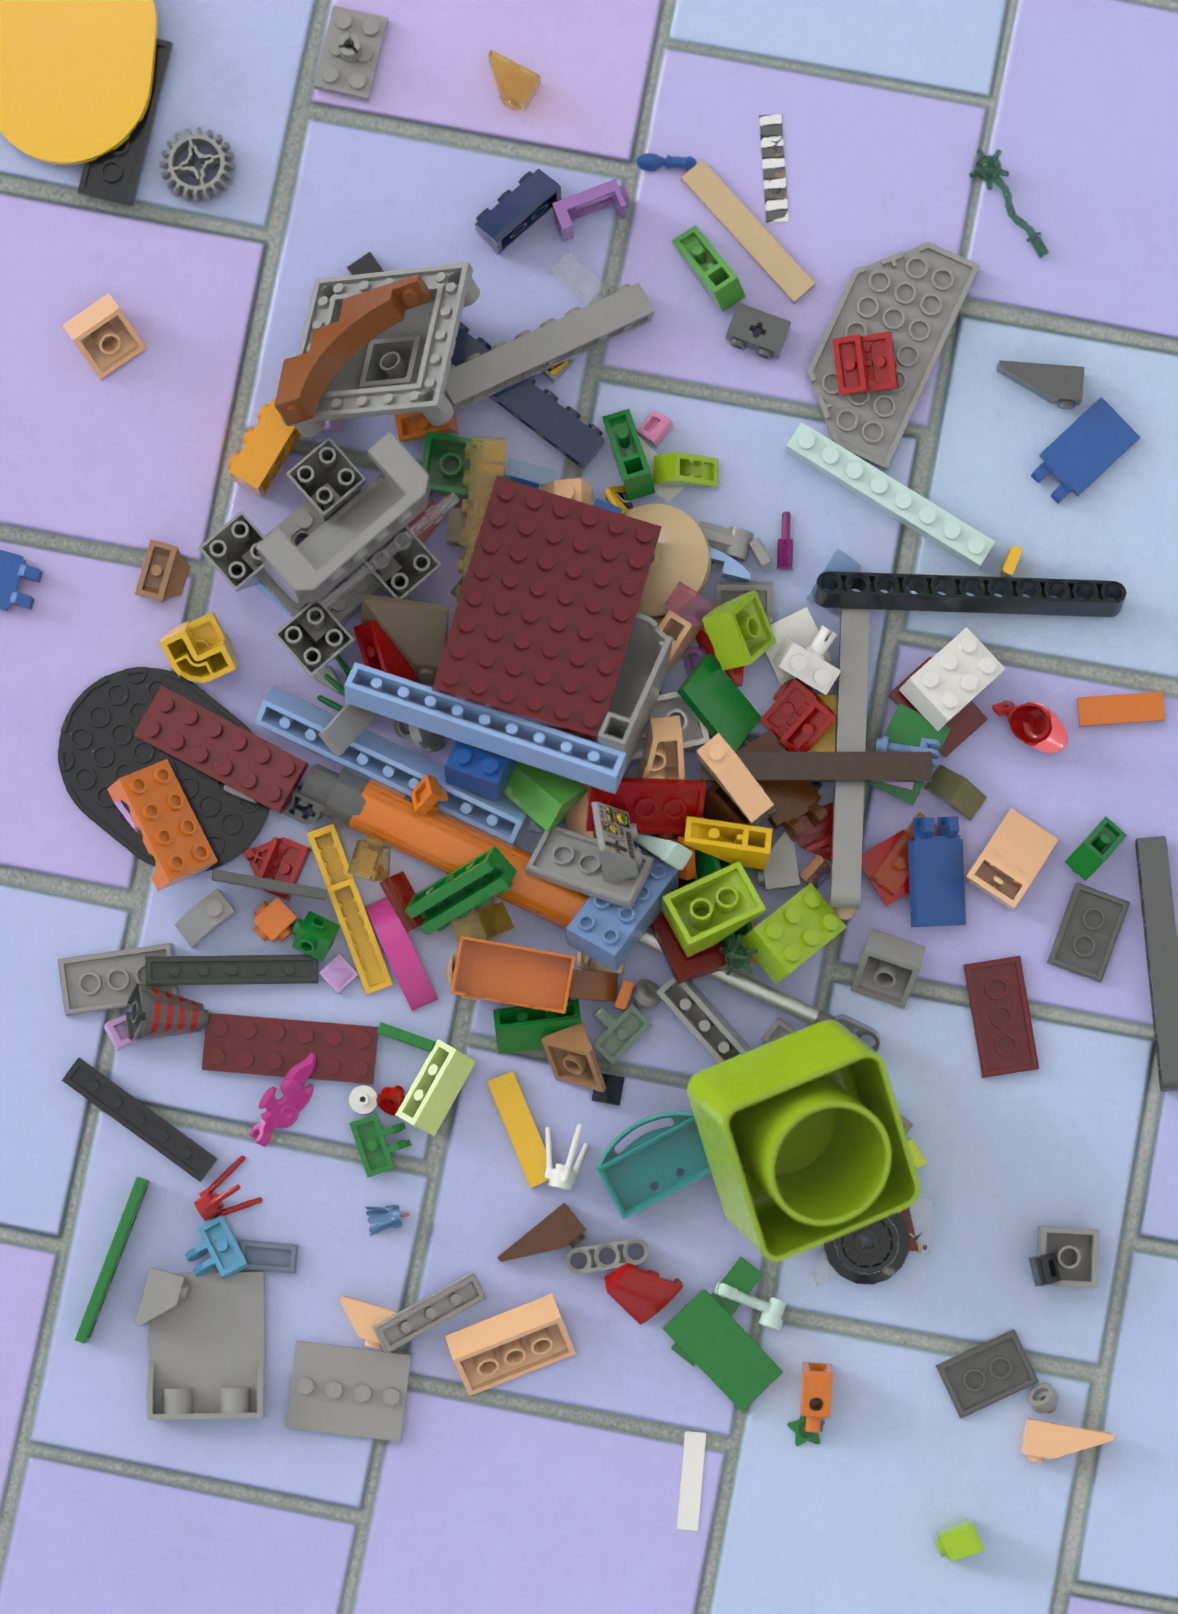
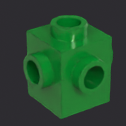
M309 910L305 919L299 918L293 928L292 934L296 937L292 947L323 962L334 943L340 925Z

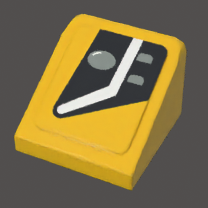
M623 486L605 489L604 497L607 503L622 508V515L634 508L631 500L628 501Z

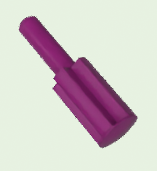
M790 512L782 513L781 539H778L776 569L784 571L793 569V539H790Z

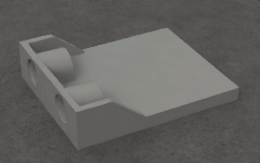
M265 1271L238 1272L223 1280L219 1272H209L200 1277L195 1276L194 1272L173 1273L187 1277L186 1284H189L190 1287L185 1301L181 1300L179 1306L149 1322L147 1420L253 1419L266 1417Z

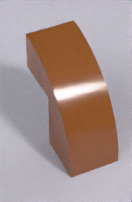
M573 969L568 999L616 1002L618 973Z

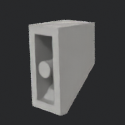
M786 831L770 850L765 870L757 869L759 886L764 885L765 891L800 886L795 844L789 838Z
M217 888L192 907L175 924V927L192 948L230 920L237 912Z
M151 1268L135 1325L144 1326L179 1306L181 1300L185 1301L190 1287L189 1284H186L187 1277Z

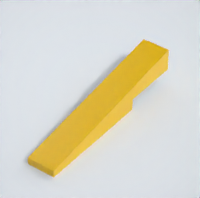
M334 822L308 831V839L366 995L393 985Z

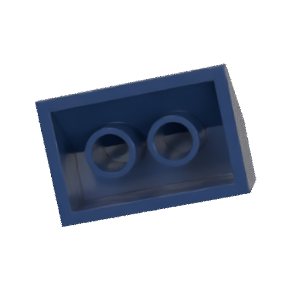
M537 169L534 173L531 171L527 172L519 180L518 183L520 185L512 192L510 189L505 191L498 198L497 201L499 203L493 209L486 208L476 218L478 221L475 223L476 231L498 255L552 209V203L561 200V186L540 169Z

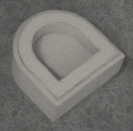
M757 538L749 542L751 552L761 570L764 572L772 568V559L760 539L758 540Z

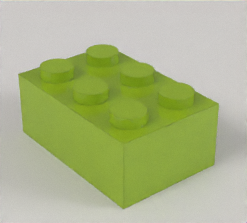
M809 883L743 936L740 941L776 985L847 926L813 884Z

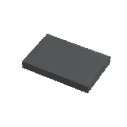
M1076 882L1047 964L1101 983L1130 902Z
M1014 1329L935 1365L960 1419L1039 1382Z

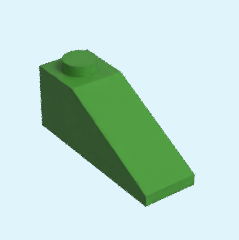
M696 225L672 240L702 287L722 312L746 297L738 277Z

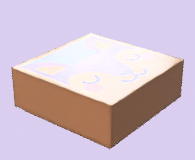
M816 855L799 876L806 885L812 883L818 889L830 876L831 867L820 855Z

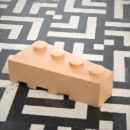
M679 716L650 718L636 778L685 780L683 734Z

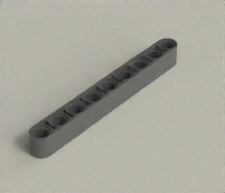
M1165 836L1136 838L1135 850L1159 1085L1161 1092L1178 1091V946L1167 841Z

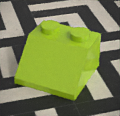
M756 590L715 607L702 618L705 632L709 635L715 656L720 662L722 670L751 665L776 642Z

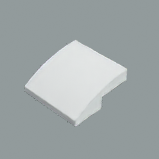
M807 607L770 625L776 642L765 651V654L780 685H783L792 678H796L772 661L786 637L788 636L806 647L811 645L819 632ZM827 650L824 655L826 657L825 659L829 662H832V659Z

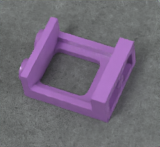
M613 179L552 203L553 218L563 242L574 238L572 220L615 204L620 219L626 218V208H629V197L624 185L619 186L617 180Z

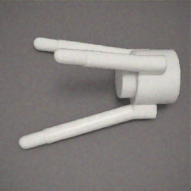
M581 1124L577 1125L566 1165L556 1164L555 1169H553L551 1128L546 1127L545 1129L546 1172L544 1178L550 1179L549 1186L571 1191L572 1184L575 1185L577 1173L589 1147L588 1143L583 1144L572 1167L583 1127Z

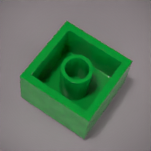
M427 431L421 467L429 475V494L475 501L484 452V441Z

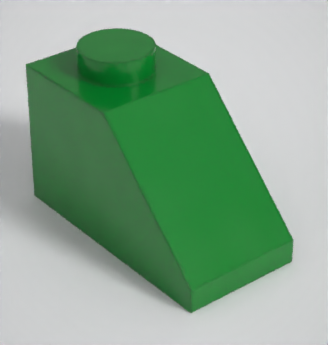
M1105 816L1065 860V863L1074 873L1086 881L1107 860L1127 835Z

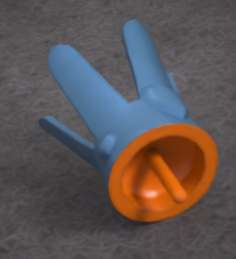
M399 1205L385 1206V1208L365 1206L368 1209L366 1214L370 1216L367 1220L368 1223L375 1224L369 1228L370 1236L389 1228L402 1227L401 1217L409 1216V1213L400 1214Z

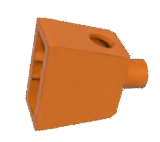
M803 1362L800 1412L801 1416H806L805 1430L808 1432H823V1417H830L833 1381L832 1364ZM820 1398L821 1402L813 1404L811 1399Z

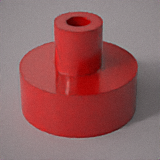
M395 1085L394 1088L384 1087L376 1099L379 1108L389 1115L397 1116L396 1113L405 1099L404 1089L399 1085Z

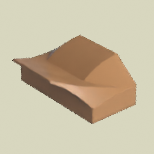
M150 539L135 595L164 602L170 597L182 595L190 566L181 557L177 546Z

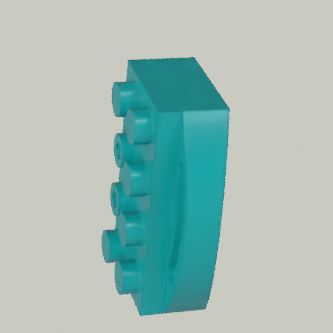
M683 1111L655 1114L632 1124L610 1143L596 1167L623 1220L711 1173L693 1112ZM659 1119H673L674 1124L672 1126L650 1131L634 1140L622 1153L618 1154L615 1152V1146L635 1129ZM678 1168L684 1170V1175L681 1177L676 1175ZM652 1182L658 1183L659 1187L657 1190L650 1188Z

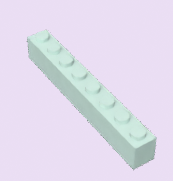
M803 422L800 423L786 445L785 452L977 571L995 543L994 540Z

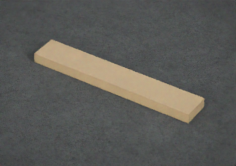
M703 159L681 177L683 183L793 303L797 302L815 286V282Z

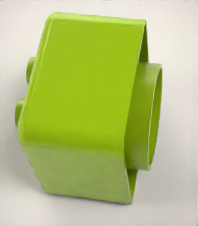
M823 1020L699 1071L690 1079L687 1087L688 1098L724 1214L728 1221L768 1260L774 1262L784 1261L907 1209L918 1199L921 1188L885 1062L879 1054L841 1023L835 1020Z

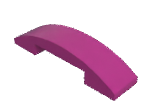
M390 895L366 906L365 908L411 1010L414 1011L438 1000L392 896Z

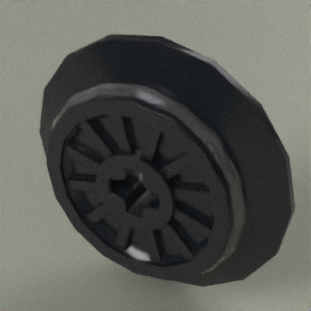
M897 1212L824 1243V1249L829 1264L841 1277L856 1284L873 1285L890 1279L902 1268L909 1253L910 1235L904 1219ZM869 1234L873 1235L872 1242L875 1244L874 1247L870 1248L867 1246L865 1249H862L860 1247L862 1244L861 1240H859L860 1236L867 1237Z

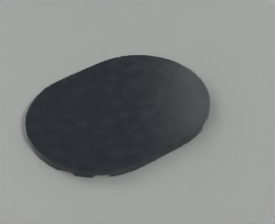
M133 667L102 677L90 685L76 699L61 727L58 764L64 785L73 802L89 819L132 854L155 867V859L152 854H149L143 842V835L138 834L113 802L107 789L119 778L167 759L217 859V862L206 871L219 868L239 857L261 833L269 816L270 808L257 801L255 804L224 791L225 784L135 737L134 734L161 685L252 734L253 732L199 686L172 671L159 668Z

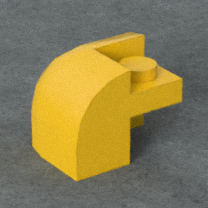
M214 611L175 627L166 633L159 642L177 675L189 681L200 682V684L209 682L235 670L238 665L233 645L228 634L224 633Z

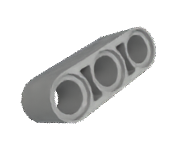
M639 1238L576 1247L568 1252L566 1265L571 1272L576 1274L619 1268L626 1263L638 1265L647 1259L649 1249L647 1244ZM639 1243L643 1246L644 1254L640 1259L634 1260L628 1256L627 1249L631 1244ZM607 1247L615 1251L616 1258L611 1264H604L600 1261L599 1253L603 1248ZM581 1252L586 1255L587 1264L584 1268L576 1269L571 1265L570 1258L574 1253Z

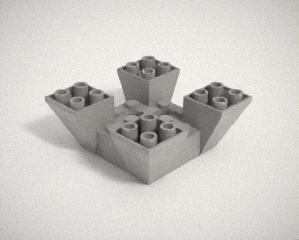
M330 437L325 439L286 473L304 503L266 536L241 511L198 548L236 592L262 583L292 618L277 630L274 636L311 678L355 641L342 625L362 609L363 594L377 596L383 592L391 598L404 599L442 566L423 542L406 525L343 579L349 583L346 591L337 592L332 589L318 602L295 603L266 573L256 546L275 529L279 528L296 547L299 539L307 538L354 498L367 481L365 476Z

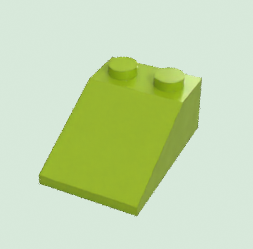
M738 861L662 896L661 910L688 958L714 946L764 913L766 907L742 864Z

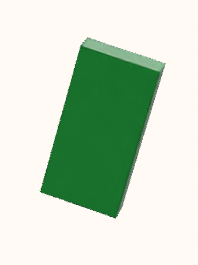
M380 1022L377 1030L380 1035L431 1052L436 1043L433 1040Z

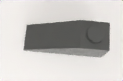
M999 360L997 364V372L1049 403L1058 404V408L1074 409L1075 405L1079 406L1082 402L1085 367Z

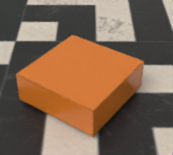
M623 981L614 1008L622 1011L626 1010L634 988L632 982Z

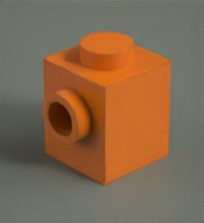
M276 897L270 904L264 902L254 912L257 917L252 921L257 926L253 930L265 942L268 939L274 943L278 939L283 942L292 933L293 929L291 926L299 918Z

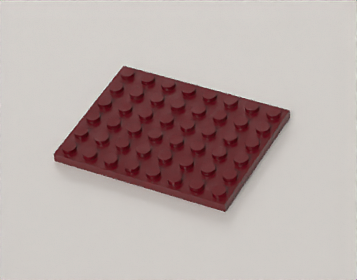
M496 476L431 691L598 741V733L609 711L662 526Z

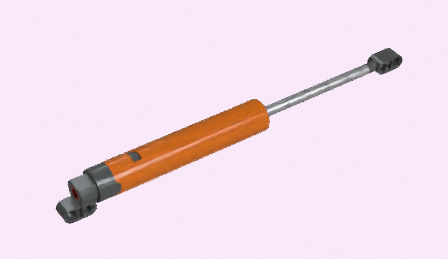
M318 763L313 765L302 789L296 787L289 805H286L282 813L304 824H312L323 815L377 841L393 846L397 850L447 874L496 846L517 872L511 881L513 886L502 895L497 893L494 896L564 929L568 927L590 897L589 895L527 875L525 868L532 853L440 810L437 812L428 811L425 816L418 814L414 810L411 797L347 766L339 774ZM297 803L301 805L295 810H293ZM312 804V810L316 812V814L307 816V810L303 807ZM647 929L638 943L663 954L653 931ZM732 968L707 975L811 1025L823 1020H835L839 1023H844L846 1028L852 1033L854 1028H856L858 1031L855 1036L859 1039L863 1035L872 1036L875 1044L871 1049L875 1052L879 1049L880 1035L877 1030L847 1015L832 1016Z

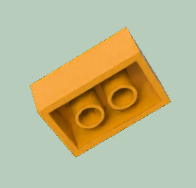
M274 399L271 400L269 405L265 403L257 416L260 419L254 429L249 428L242 441L245 443L240 453L235 452L228 463V467H230L228 472L233 481L261 498L264 497L301 435L295 426H286L282 421V416L274 406Z

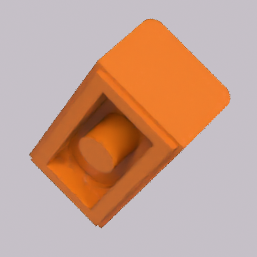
M406 412L395 415L400 443L426 439L427 431L447 435L459 431L456 413L453 414L449 422L441 426L430 424L422 412Z

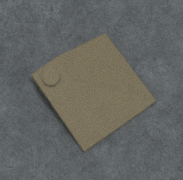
M363 594L362 624L376 620L411 665L416 680L423 683H434L447 641L449 605Z

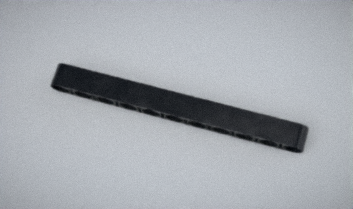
M827 571L821 573L817 578L814 600L819 606L824 608L1115 617L1122 609L1127 592L1121 583L1105 580ZM823 588H829L833 591H826ZM852 589H858L861 592H855ZM880 590H886L889 593H883ZM909 591H915L918 594H912ZM937 592H943V593H945L946 595H941V594H939V593H937Z

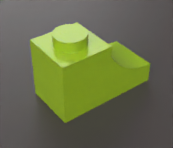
M681 452L653 456V484L670 487H718V458Z

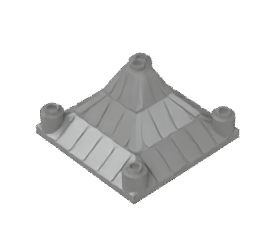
M470 263L316 279L298 355L309 352L314 329L339 321L344 298L416 274L421 276L432 293V298L429 303L405 310L403 321L379 334L355 353L328 384L317 405L314 418L290 426H295L303 437L311 438L320 434L325 426V421L342 418L351 419L363 416L372 417L384 414L394 415L406 412H422L433 426H441L449 422L454 414V407L444 393L460 325V317L463 307L474 304L480 295V289L472 278L473 268Z

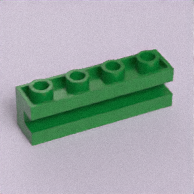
M494 846L413 895L405 911L411 918L420 914L424 919L420 928L426 935L435 930L440 932L453 919L458 918L460 920L467 916L475 906L482 907L487 904L495 894L499 893V895L506 893L513 886L511 881L517 870L499 849Z

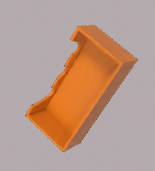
M167 759L121 777L107 789L113 802L123 801L128 804L130 816L136 828L142 832L143 842L149 854L153 855L156 862V869L151 879L157 891L200 874L217 862Z
M460 936L450 994L565 1014L575 956Z

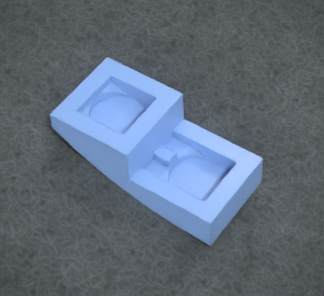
M710 547L711 563L723 566L721 577L739 582H749L751 574L745 567L727 554Z

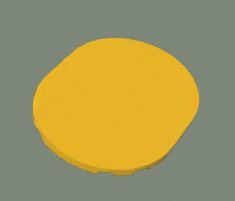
M0 0V131L4 137L29 157L56 165H76L94 161L97 157L122 145L130 137L129 135L139 121L143 119L151 98L158 34V17L155 1Z

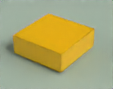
M1016 546L1010 548L1000 572L1001 576L1012 577L1023 549Z

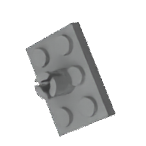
M333 5L313 85L314 89L369 101L388 25V18Z

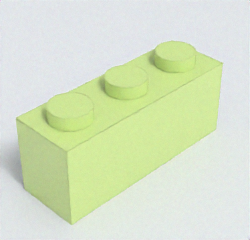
M437 1040L396 1115L415 1127L435 1136L473 1069L476 1060Z

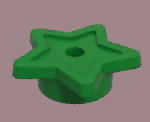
M800 1416L799 1420L787 1424L796 1433V1446H800L806 1441L817 1445L820 1444L818 1432L804 1431L806 1416Z

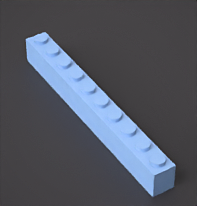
M356 662L344 684L345 703L614 794H616L626 771V753L514 715L431 691V687Z
M274 686L263 699L254 723L411 796L410 792L426 774L434 776L437 779L438 785L446 790L448 797L446 802L440 799L437 801L440 811L511 844L515 842L521 832L528 815L503 794L500 800L496 801L448 784L445 780L444 766L366 729L362 731L342 755L335 757L318 734L336 715Z

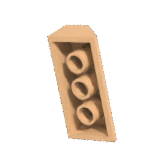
M553 1293L445 1336L453 1362L469 1396L576 1354Z

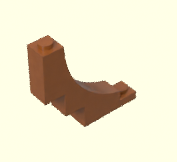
M419 274L344 298L339 321L314 329L309 352L284 360L274 406L288 426L314 418L317 405L328 384L342 366L363 346L390 327L403 321L405 310L431 302L432 293Z

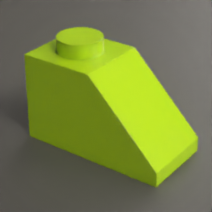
M968 1518L936 1532L939 1540L935 1541L936 1547L941 1557L947 1556L950 1562L985 1550L973 1523Z

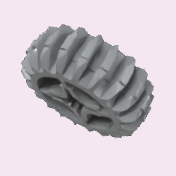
M197 127L196 134L192 135L190 129L187 128L185 129L186 137L182 138L179 133H176L175 137L178 142L176 144L170 140L167 142V146L171 151L162 150V156L168 160L159 162L160 167L166 169L160 174L162 179H168L165 183L167 189L175 187L172 192L175 197L183 192L182 199L184 202H188L192 195L195 204H199L200 196H204L206 203H209V194L214 193L215 197L219 198L221 195L218 188H222L225 191L229 189L224 180H234L233 174L228 171L236 170L235 163L230 162L235 159V155L233 152H227L230 149V144L228 142L222 143V135L218 134L213 138V131L211 129H208L205 135H203L201 127ZM197 146L209 147L218 155L201 154ZM188 149V158L180 162V166H176L180 154ZM195 154L197 156L198 161H200L201 163V177L199 176V173L194 166V162H196L194 158ZM216 165H220L217 175L207 183L209 171L216 169ZM178 176L195 177L199 186L188 185L182 182Z

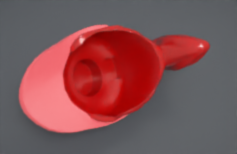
M1003 700L998 704L992 705L996 715L999 717L1007 716L1011 731L1026 745L1045 753H1056L1067 746L1068 733L1066 728L1058 719L1056 713L1043 704L1028 702L1015 705L1010 700Z

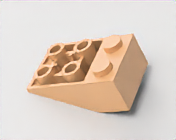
M1010 808L964 879L1008 909L1013 910L1059 839L1013 808Z

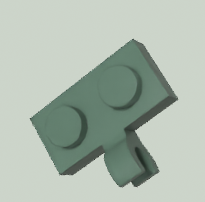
M630 1004L616 1020L600 1006L593 1015L607 1029L592 1046L613 1065L652 1023L633 1004Z

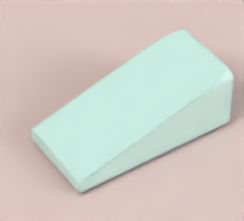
M638 834V840L635 841L678 870H683L692 856V851L674 841Z

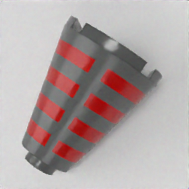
M136 983L131 988L127 1004L132 1005L131 1012H126V1031L129 1040L143 1041L196 1033L207 1026L208 1010L204 1009L202 1003L144 984Z

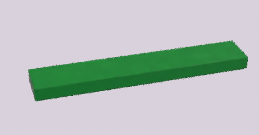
M136 1177L75 1341L83 1344L90 1341L150 1183L148 1179Z

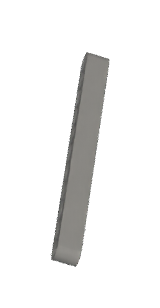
M840 609L838 668L841 672L838 676V717L836 720L835 752H865L870 609ZM834 782L830 907L860 908L864 782Z

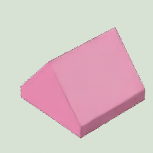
M653 411L638 429L637 433L657 448L674 426L668 417Z

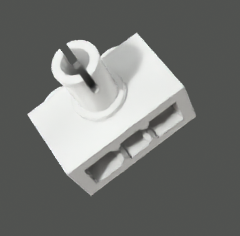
M822 625L811 645L806 647L787 636L772 661L781 669L827 695L841 670L826 660L824 655L838 634Z

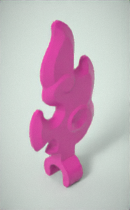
M309 1053L305 1060L294 1065L288 1071L280 1085V1090L283 1094L282 1098L275 1099L276 1087L269 1088L262 1096L258 1107L260 1109L266 1108V1112L261 1114L263 1121L261 1124L255 1125L249 1134L256 1139L255 1142L266 1147L271 1140L273 1129L275 1127L284 1129L292 1126L298 1119L299 1112L309 1103L313 1095L314 1086L309 1084L307 1087H304V1083L316 1067V1056L314 1053Z

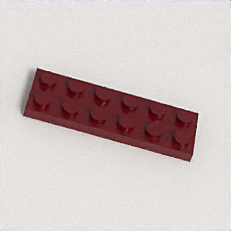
M162 685L134 734L135 737L279 814L283 813L309 765L298 757Z
M208 1013V1023L205 1027L202 1070L286 1077L288 1071L294 1065L305 1060L309 1053H314L316 1056V1067L308 1079L374 1084L378 1027Z

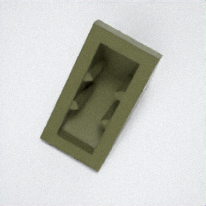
M941 764L933 774L932 782H928L924 787L928 792L970 821L987 798L967 778Z

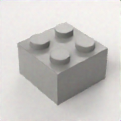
M1038 1226L1037 1256L1054 1252L1061 1281L1048 1285L1097 1288L1099 1229Z

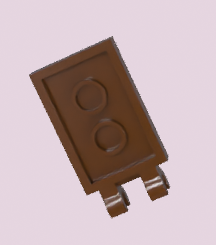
M769 730L736 752H787V750L779 742L772 730ZM758 782L774 804L763 815L775 830L782 826L793 842L803 836L802 833L807 830L805 825L798 820L799 817L806 814L812 825L817 827L829 816L825 808L817 804L822 797L811 782Z

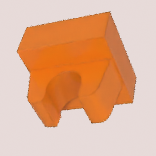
M426 774L410 792L415 812L423 816L428 811L437 812L439 810L437 802L439 799L445 802L448 800L446 790L438 785L436 777Z

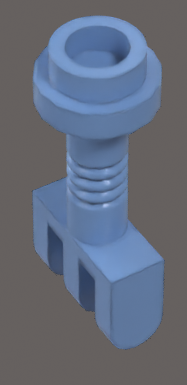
M883 736V738H877L875 752H932V769H935L937 767L938 750H940L941 742L935 739L921 738L920 747L892 743L890 742V736Z

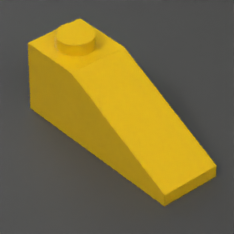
M687 816L684 835L685 845L731 864L740 861L743 867L765 870L771 850V828Z

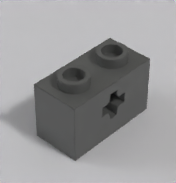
M738 302L726 333V340L730 341L729 344L737 349L745 350L748 347L756 350V354L762 358L772 360V357L779 359L791 326V321ZM760 328L762 329V335H759L758 339L754 338L753 332Z

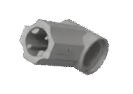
M703 521L699 522L710 547L727 554L737 561L745 562L747 560L750 549L749 542L752 541L754 535L752 532L737 527L725 528Z

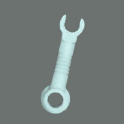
M717 1282L714 1294L762 1312L758 1324L780 1332L784 1321L782 1316L787 1305L786 1302L773 1297L770 1298L769 1302H766L727 1284Z

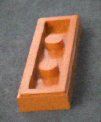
M1163 692L1077 698L1079 727L1165 720Z

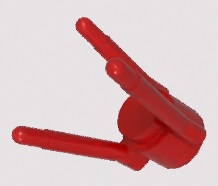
M240 1156L206 1190L199 1193L201 1198L194 1201L199 1214L205 1221L212 1217L215 1219L221 1215L224 1216L251 1207L263 1201L259 1197L221 1210L224 1207L223 1200L241 1188L240 1185L237 1184L220 1195L216 1192L211 1194L245 1160V1156Z

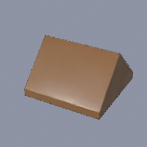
M583 1023L543 1037L541 1041L556 1080L600 1092L606 1090Z

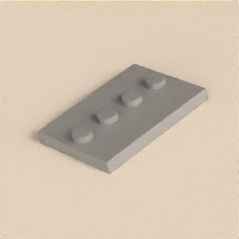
M297 1341L286 1428L401 1442L412 1354L396 1352L386 1354L384 1351Z

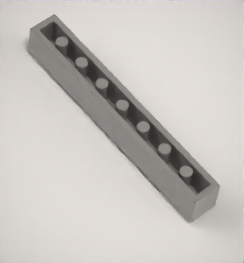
M639 282L632 286L629 284L622 285L614 291V294L606 298L604 295L596 297L589 303L590 305L582 309L575 307L565 313V317L555 320V318L543 322L539 329L532 332L525 330L516 335L513 341L508 343L504 341L493 345L487 353L482 355L475 353L466 358L465 363L456 367L451 365L444 394L454 407V413L650 322L654 309Z

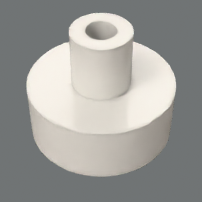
M361 1085L354 1088L350 1093L349 1104L355 1112L368 1114L377 1107L376 1099L378 1095L373 1088ZM362 1097H365V1102H361Z

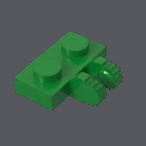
M374 1114L349 1123L367 1178L395 1169L390 1153L411 1146L410 1139L398 1141L390 1146L387 1145L385 1135L403 1131L406 1128L404 1122L382 1129L378 1115Z

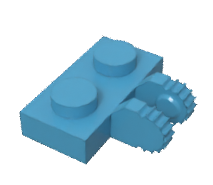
M223 1215L197 1228L204 1242L185 1254L187 1260L192 1262L205 1256L209 1251L211 1258L193 1269L197 1277L205 1275L217 1267L221 1277L225 1280L249 1267Z

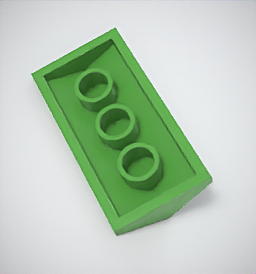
M518 761L502 794L550 833L583 797L587 789L575 780Z

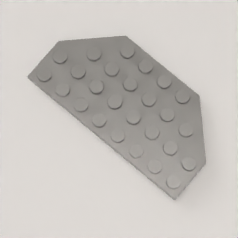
M927 242L911 250L891 255L873 264L864 265L853 270L807 370V376L832 441L864 461L887 470L980 267L979 264ZM890 331L893 335L899 389L840 396L832 339L858 334L866 336Z

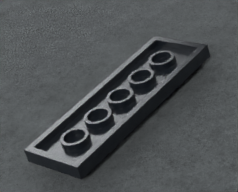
M157 39L151 98L143 119L139 121L131 132L130 137L118 148L97 157L94 161L84 163L77 190L79 194L134 206L173 48L172 42Z

